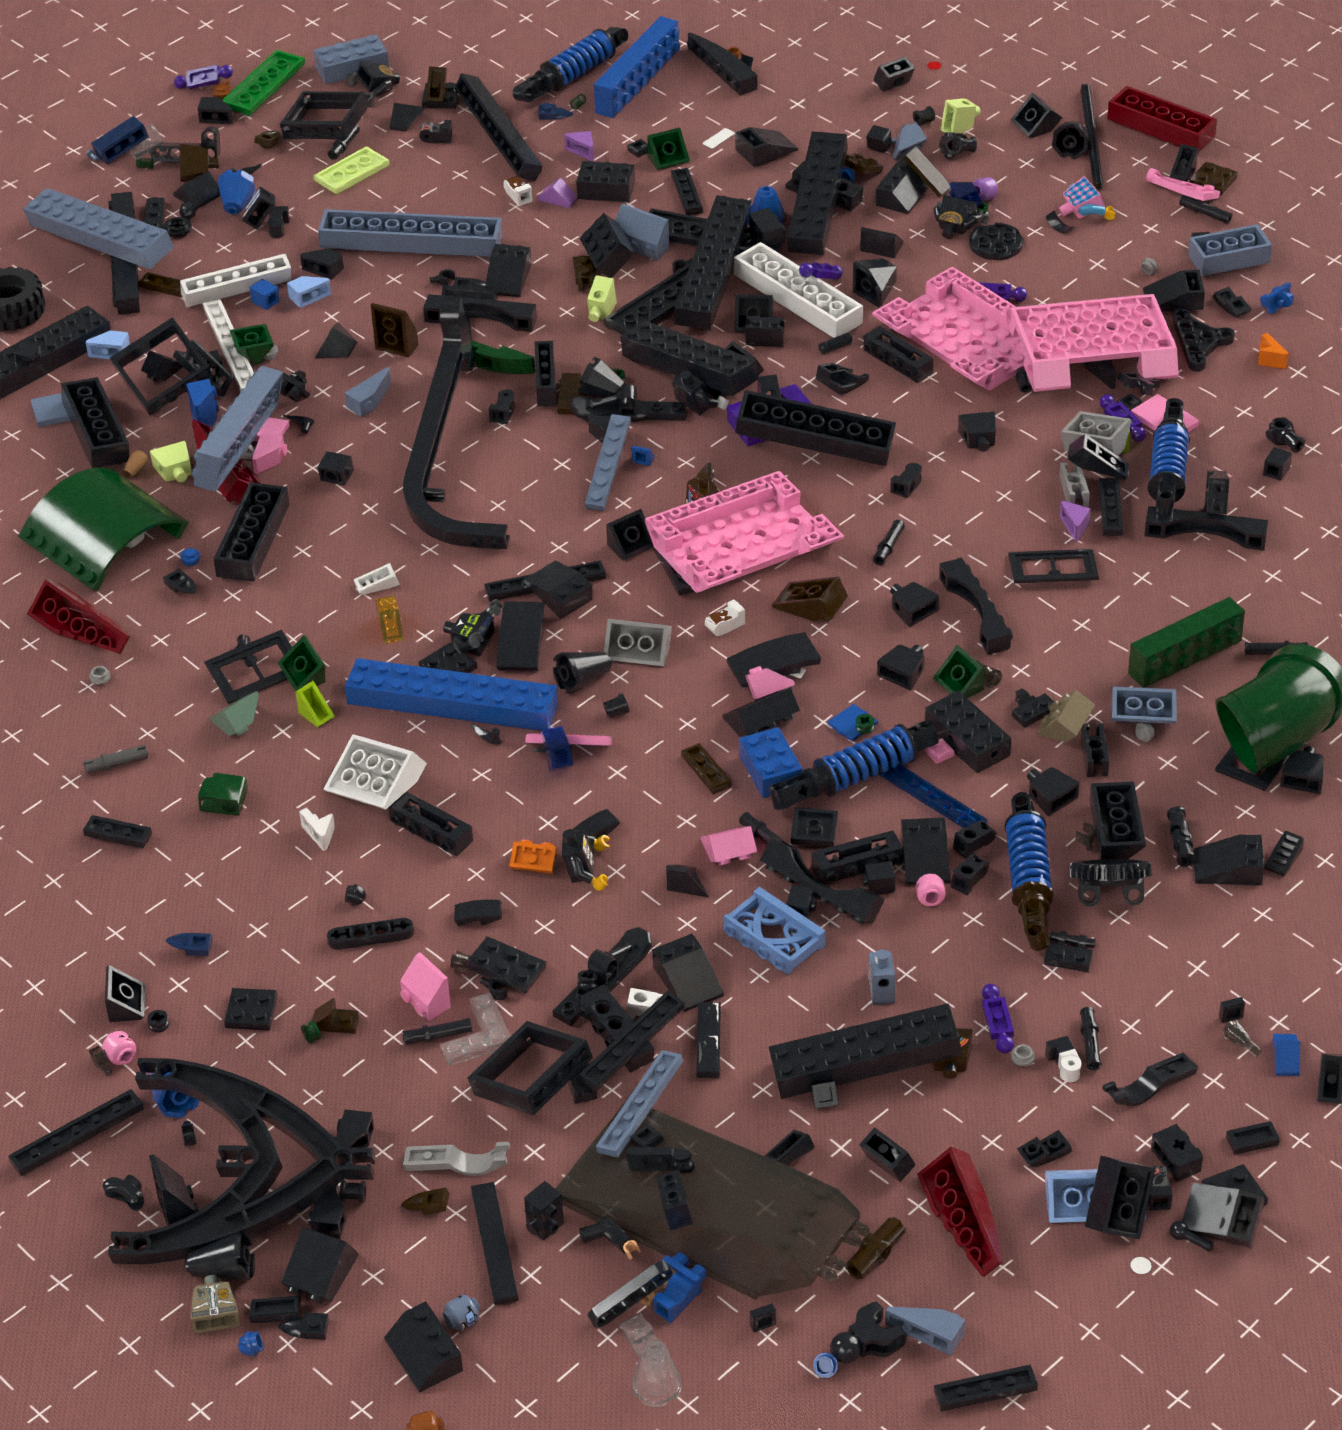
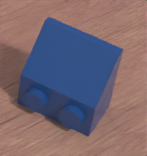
M209 379L186 384L193 419L211 427L217 421L216 412H219L218 402L214 400V397H217L215 386H211Z

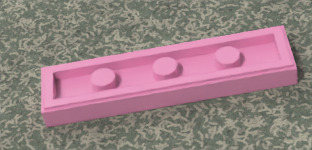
M528 733L525 743L611 745L612 737Z

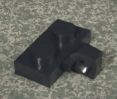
M1119 372L1118 380L1123 382L1125 387L1135 388L1136 386L1145 395H1152L1153 388H1159L1161 383L1158 379H1144L1143 376L1136 373Z
M1023 688L1015 692V701L1018 702L1019 707L1012 710V717L1024 728L1049 715V707L1054 701L1046 693L1035 697L1034 695L1030 696L1029 692Z

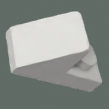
M307 808L299 811L302 828L322 851L327 850L335 829L333 814L319 819L316 814H312Z

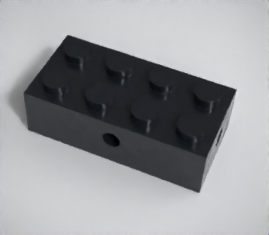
M959 690L925 707V721H934L938 739L942 738L954 750V753L977 774L1011 755V737Z

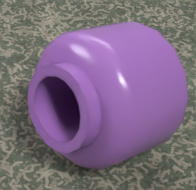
M991 177L980 178L974 181L971 191L976 200L983 202L996 197L998 185Z

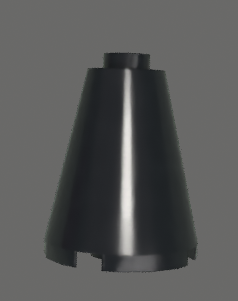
M561 652L556 654L553 662L556 661V667H553V675L560 689H565V693H572L607 673L611 668L612 660L605 652Z
M245 1231L237 1232L190 1252L188 1258L185 1259L186 1271L190 1272L193 1277L216 1275L219 1279L250 1280L255 1274V1254H250L248 1246H253L249 1235Z

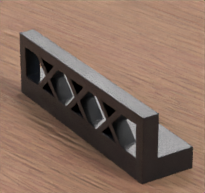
M191 340L203 358L206 357V363L209 365L211 372L212 367L215 366V375H211L208 379L211 386H215L217 395L225 397L234 377L196 340ZM175 350L173 357L190 374L200 368L188 350L186 352ZM225 376L226 379L222 385L221 377Z

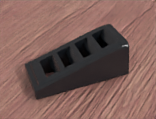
M1284 831L1264 869L1285 877L1303 850L1304 838L1289 831ZM1275 861H1276V862H1279V863H1281V864H1284V866L1279 865V864L1274 863V862H1275Z
M793 1129L762 1160L779 1168L812 1151L815 1146L810 1135Z

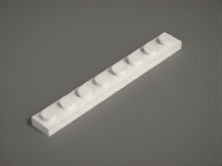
M221 299L203 303V309L241 392V389L246 387L247 381L252 379L254 372L248 359L238 354L230 335V330L234 328Z

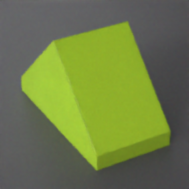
M314 681L295 691L298 713L316 727L334 717L333 712Z

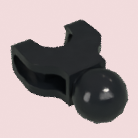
M872 1302L858 1310L856 1322L849 1326L848 1332H841L833 1337L830 1343V1352L840 1363L854 1362L859 1355L862 1358L867 1355L887 1357L905 1345L908 1334L900 1326L888 1329L878 1326L877 1324L882 1321L884 1308L878 1302Z

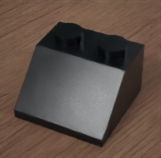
M1032 92L1011 118V121L1029 138H1034L1051 132L1063 117L1047 102Z
M736 294L734 331L745 332L747 316L773 317V295Z

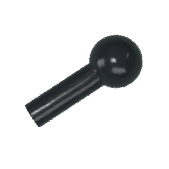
M1175 1221L1170 1226V1234L1174 1239H1186L1209 1252L1213 1248V1242L1188 1230V1225L1185 1222Z

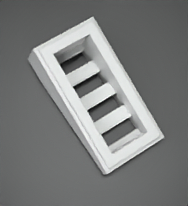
M390 563L354 579L360 595L400 585Z

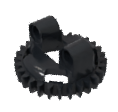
M1083 860L1072 862L1069 874L1071 878L1078 880V898L1085 906H1095L1099 902L1100 886H1122L1124 900L1130 905L1135 906L1144 900V878L1152 876L1151 863L1147 860ZM1131 889H1137L1139 892V896L1135 900H1129L1128 892ZM1087 890H1093V900L1085 901L1083 894Z

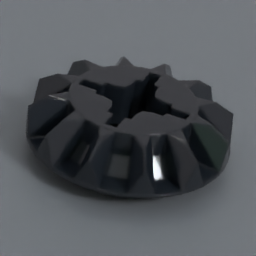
M174 217L163 224V229L167 230L170 237L184 236V234L190 233L192 224L187 218Z

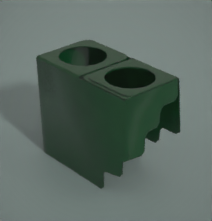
M214 773L213 777H206L201 784L198 794L199 810L240 816L248 792L246 778L222 773Z

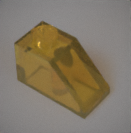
M395 595L375 599L377 619L384 643L404 640Z

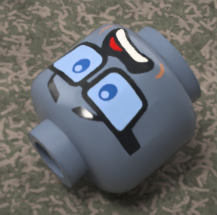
M462 1294L445 1304L442 1315L450 1329L463 1331L478 1322V1311L481 1308L474 1297L470 1298Z

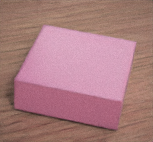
M942 738L939 739L938 744L927 747L924 750L936 764L954 756V750Z

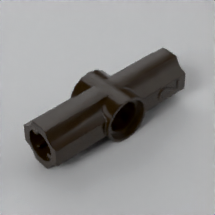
M896 1217L888 1218L874 1234L868 1233L864 1237L859 1250L846 1263L845 1269L851 1277L856 1280L863 1279L877 1263L882 1264L886 1261L893 1245L905 1234L906 1227L903 1226L899 1219Z

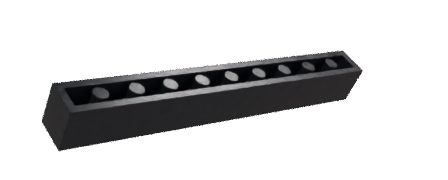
M461 73L454 87L515 174L520 178L536 181L542 171V164L479 77Z
M132 192L111 194V201H108L109 210L135 219ZM110 255L112 263L113 307H117L118 315L140 312L138 265Z

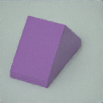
M591 131L566 133L564 135L565 150L590 161L594 160Z
M560 177L542 191L538 196V200L570 208L577 200V195Z
M1061 501L1060 518L1074 541L1080 539L1089 525L1090 508Z

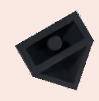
M394 103L390 130L406 132L411 123L426 107Z
M336 323L330 330L315 358L349 357L357 341L340 323Z
M678 864L666 866L667 891L709 897L696 873V867Z

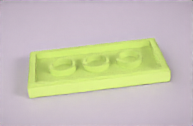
M366 146L313 175L314 181L337 195L390 165V162L387 158Z

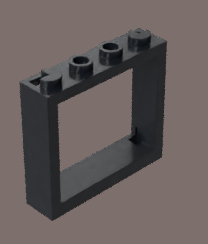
M303 91L280 123L283 138L347 140L369 107L365 92ZM309 109H350L342 121H301Z
M173 317L110 357L113 367L148 415L160 411L164 405L174 402L178 396L188 392L186 384L206 380L212 375L209 365ZM176 334L200 368L147 402L123 367Z
M526 1021L467 1078L475 1096L534 1116L593 1056L587 1040ZM533 1043L565 1052L525 1091L494 1081Z

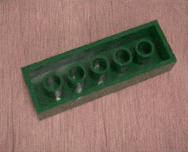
M1228 597L1131 643L1128 674L1142 688H1145L1242 641L1245 610L1231 597Z

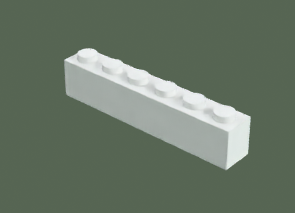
M281 254L180 280L181 295L187 308L249 292V287L261 279L273 285L291 281V266L286 254Z

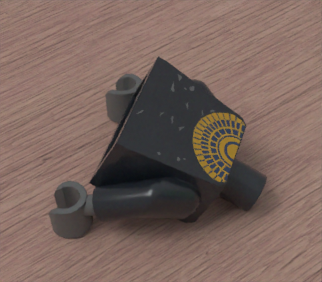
M360 61L358 70H356L357 73L347 74V81L350 86L356 85L358 78L368 92H372L366 93L369 107L374 105L373 98L379 97L383 92H390L393 84H398L400 81L399 74L392 73L386 65Z
M948 195L943 196L942 203L937 201V205L933 208L935 220L939 222V227L943 230L942 236L947 239H951L953 233L964 234L967 229H970L977 223L987 224L990 214H983V211L978 213L975 202Z

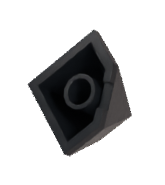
M885 259L853 262V293L880 308L896 282L897 266Z

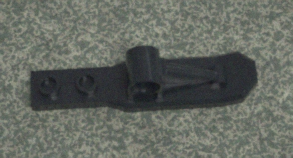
M627 384L622 386L616 395L602 399H591L584 396L572 398L571 411L578 418L588 420L589 415L611 416L614 414L628 416L631 418V422L643 420L685 421L686 402L637 400V388Z
M641 927L626 930L619 942L609 952H602L599 949L593 951L588 960V970L595 971L598 974V985L596 988L605 985L609 992H611L646 957L652 948L650 932ZM577 986L553 1010V1017L572 1026L582 1016L579 1010L581 996L592 990H583Z

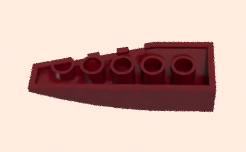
M193 419L194 438L197 449H200L202 442L207 440L210 431L213 432V430L208 425ZM241 459L238 460L218 488L224 500L228 502L234 501L240 504L250 482L260 483L248 467L244 469L240 465L242 463Z
M47 579L44 580L27 615L55 634L118 654L122 653L130 638L121 627L89 602L61 583Z
M951 1146L918 1172L917 1175L932 1212L936 1217L940 1218L944 1228L953 1235L957 1245L963 1248L967 1258L980 1275L985 1277L1002 1264L996 1225L988 1199L970 1155Z

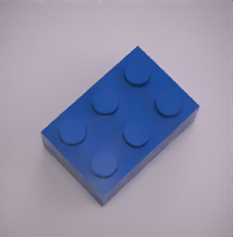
M779 727L739 738V757L762 798L770 796L769 787L802 773V767Z

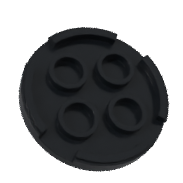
M995 222V225H980L970 233L969 247L973 253L982 258L1005 260L1016 256L1022 250L1023 238L1017 228L1009 224Z

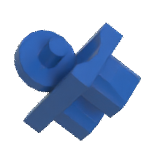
M1286 282L1280 287L1276 286L1270 294H1264L1260 297L1261 306L1267 308L1268 314H1273L1282 307H1289L1293 304L1294 295L1290 292L1291 283Z

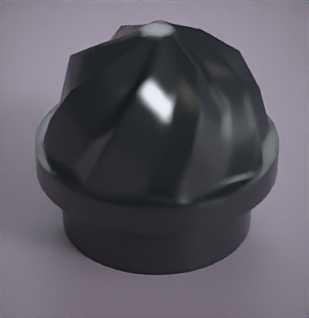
M186 201L181 204L179 213L181 217L190 219L196 216L198 209L191 202Z
M357 884L353 886L347 885L345 902L350 903L352 906L361 904L366 898L365 890Z

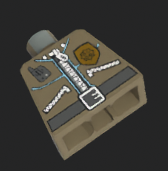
M216 1275L205 1277L204 1285L196 1286L193 1290L191 1322L194 1334L240 1327L238 1309L228 1282H219V1278Z

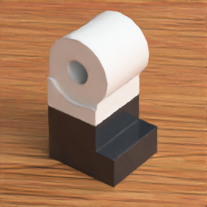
M1064 1036L1046 1041L1045 1056L1048 1061H1056L1062 1080L1066 1082L1077 1081L1080 1077L1081 1060L1069 1037Z

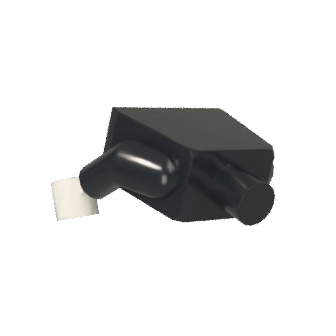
M688 370L682 371L672 382L675 399L679 402H686V407L699 416L709 407H719L725 410L729 403V400L722 396H719L718 400L710 398L705 384Z

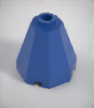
M226 170L218 178L224 211L231 215L239 214L255 193L254 177L243 170H237V172Z
M770 186L759 188L751 206V213L769 208L773 214H776L778 221L783 224L786 220V213L777 192Z
M168 1072V1073H166L164 1076H168V1075H170L172 1072ZM152 1090L154 1101L165 1117L182 1118L187 1115V1110H194L198 1107L199 1100L191 1096L171 1090Z

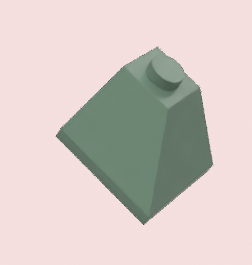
M255 691L240 698L209 719L228 736L235 733L237 736H240L249 730L247 726L254 721L259 697L258 692Z

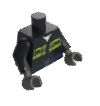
M498 599L491 601L488 605L489 608L481 613H462L456 623L450 621L444 623L443 632L451 634V642L459 651L481 656L495 632L494 615H499L501 613L500 608L503 607Z

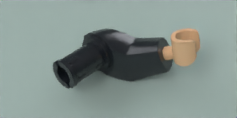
M601 1217L599 1223L579 1228L583 1243L604 1236V1238H607L620 1251L626 1254L628 1259L633 1258L631 1255L632 1251L637 1250L639 1253L641 1252L636 1241L632 1240L629 1234L609 1217Z

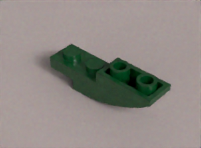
M471 340L476 367L507 374H533L535 372L534 356L506 346L496 349Z

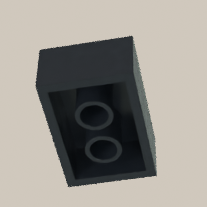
M582 161L576 181L577 199L630 203L635 184L634 164Z
M605 213L597 218L592 226L579 238L595 268L609 278H612L635 254L619 223Z

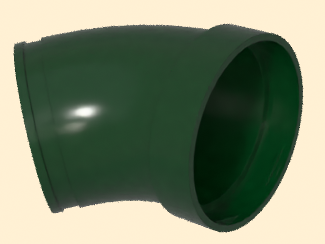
M1304 644L1284 646L1269 657L1254 679L1229 692L1227 695L1216 699L1217 715L1226 738L1239 760L1251 773L1255 774L1261 769L1267 768L1293 754L1314 739L1319 733L1331 728L1342 715V667L1323 650Z

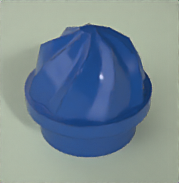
M844 167L842 178L853 182L855 180V171L849 167Z
M248 1331L239 1338L238 1349L244 1355L255 1356L263 1350V1342L257 1331L253 1333Z

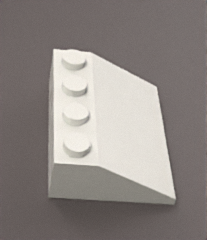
M353 734L323 790L386 810L418 781L427 763L413 751Z

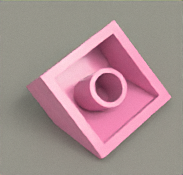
M751 826L739 827L700 837L710 861L718 862V866L731 863L730 859L738 857L739 860L751 858V853L757 852Z
M419 952L400 980V995L406 1003L409 1002L420 1016L423 1015L428 1021H431L451 1008L448 978Z

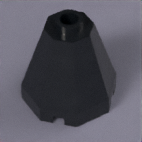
M1080 121L1065 122L1054 130L1052 147L1060 157L1066 158V156L1071 157L1070 159H1076L1087 151L1089 134Z
M594 357L592 360L595 362L587 365L579 383L582 384V388L578 387V391L586 395L602 398L616 395L621 387L626 385V382L605 361Z

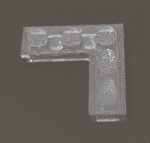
M490 992L469 998V1005L481 1032L440 1044L441 1052L448 1066L495 1052L511 1037Z

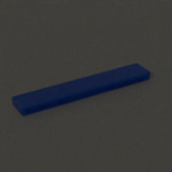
M898 763V766L894 769L888 767V771L885 773L879 770V776L963 829L980 820L987 824L988 819Z

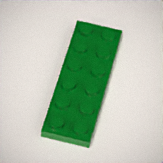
M279 50L274 51L222 101L234 111L251 115L305 64V58Z

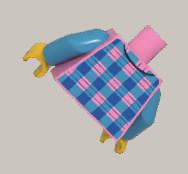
M1085 176L1076 183H1072L1063 193L1066 203L1059 207V211L1064 217L1073 212L1077 218L1091 214L1104 215V218L1107 220L1115 218L1116 213L1113 211V207L1107 206L1105 209L1100 193Z

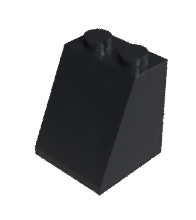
M302 1227L281 1283L287 1287V1292L297 1296L304 1293L309 1295L310 1300L318 1303H323V1300L332 1302L359 1253L346 1241Z

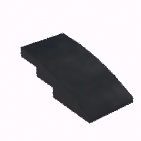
M504 601L498 643L497 670L538 671L545 602Z
M806 632L779 637L752 646L727 658L726 662L741 688L749 687L745 675L750 674V669L761 666V669L767 668L783 676L800 673L801 667L820 664L821 657Z

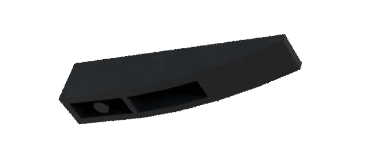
M691 32L687 33L688 41L686 43L688 49L700 58L706 66L711 68L732 90L741 96L758 89L757 74L738 57L708 39Z

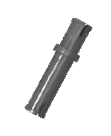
M144 744L113 754H101V757L83 761L86 774L102 769L106 771L116 765L147 758L148 751Z

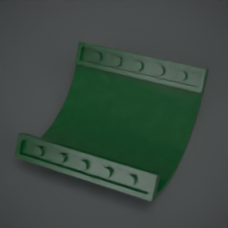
M92 468L77 472L54 486L35 506L18 537L89 588L98 591L107 575L105 572L109 565L133 539L156 526H160L174 537L180 539L189 521L114 470Z

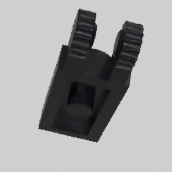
M628 1147L625 1153L630 1171H680V1174H687L695 1169L694 1162L691 1161L692 1154L688 1149Z

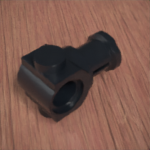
M945 132L944 136H941L939 148L944 157H955V154H960L962 151L974 153L977 149V141L975 137L962 138V136H955V132ZM949 141H951V143H952V146H951L950 149L948 148V142H949Z
M1286 417L1273 419L1269 423V429L1265 432L1268 440L1275 445H1288L1294 453L1301 451L1306 443L1304 438L1298 437L1295 434L1293 423Z

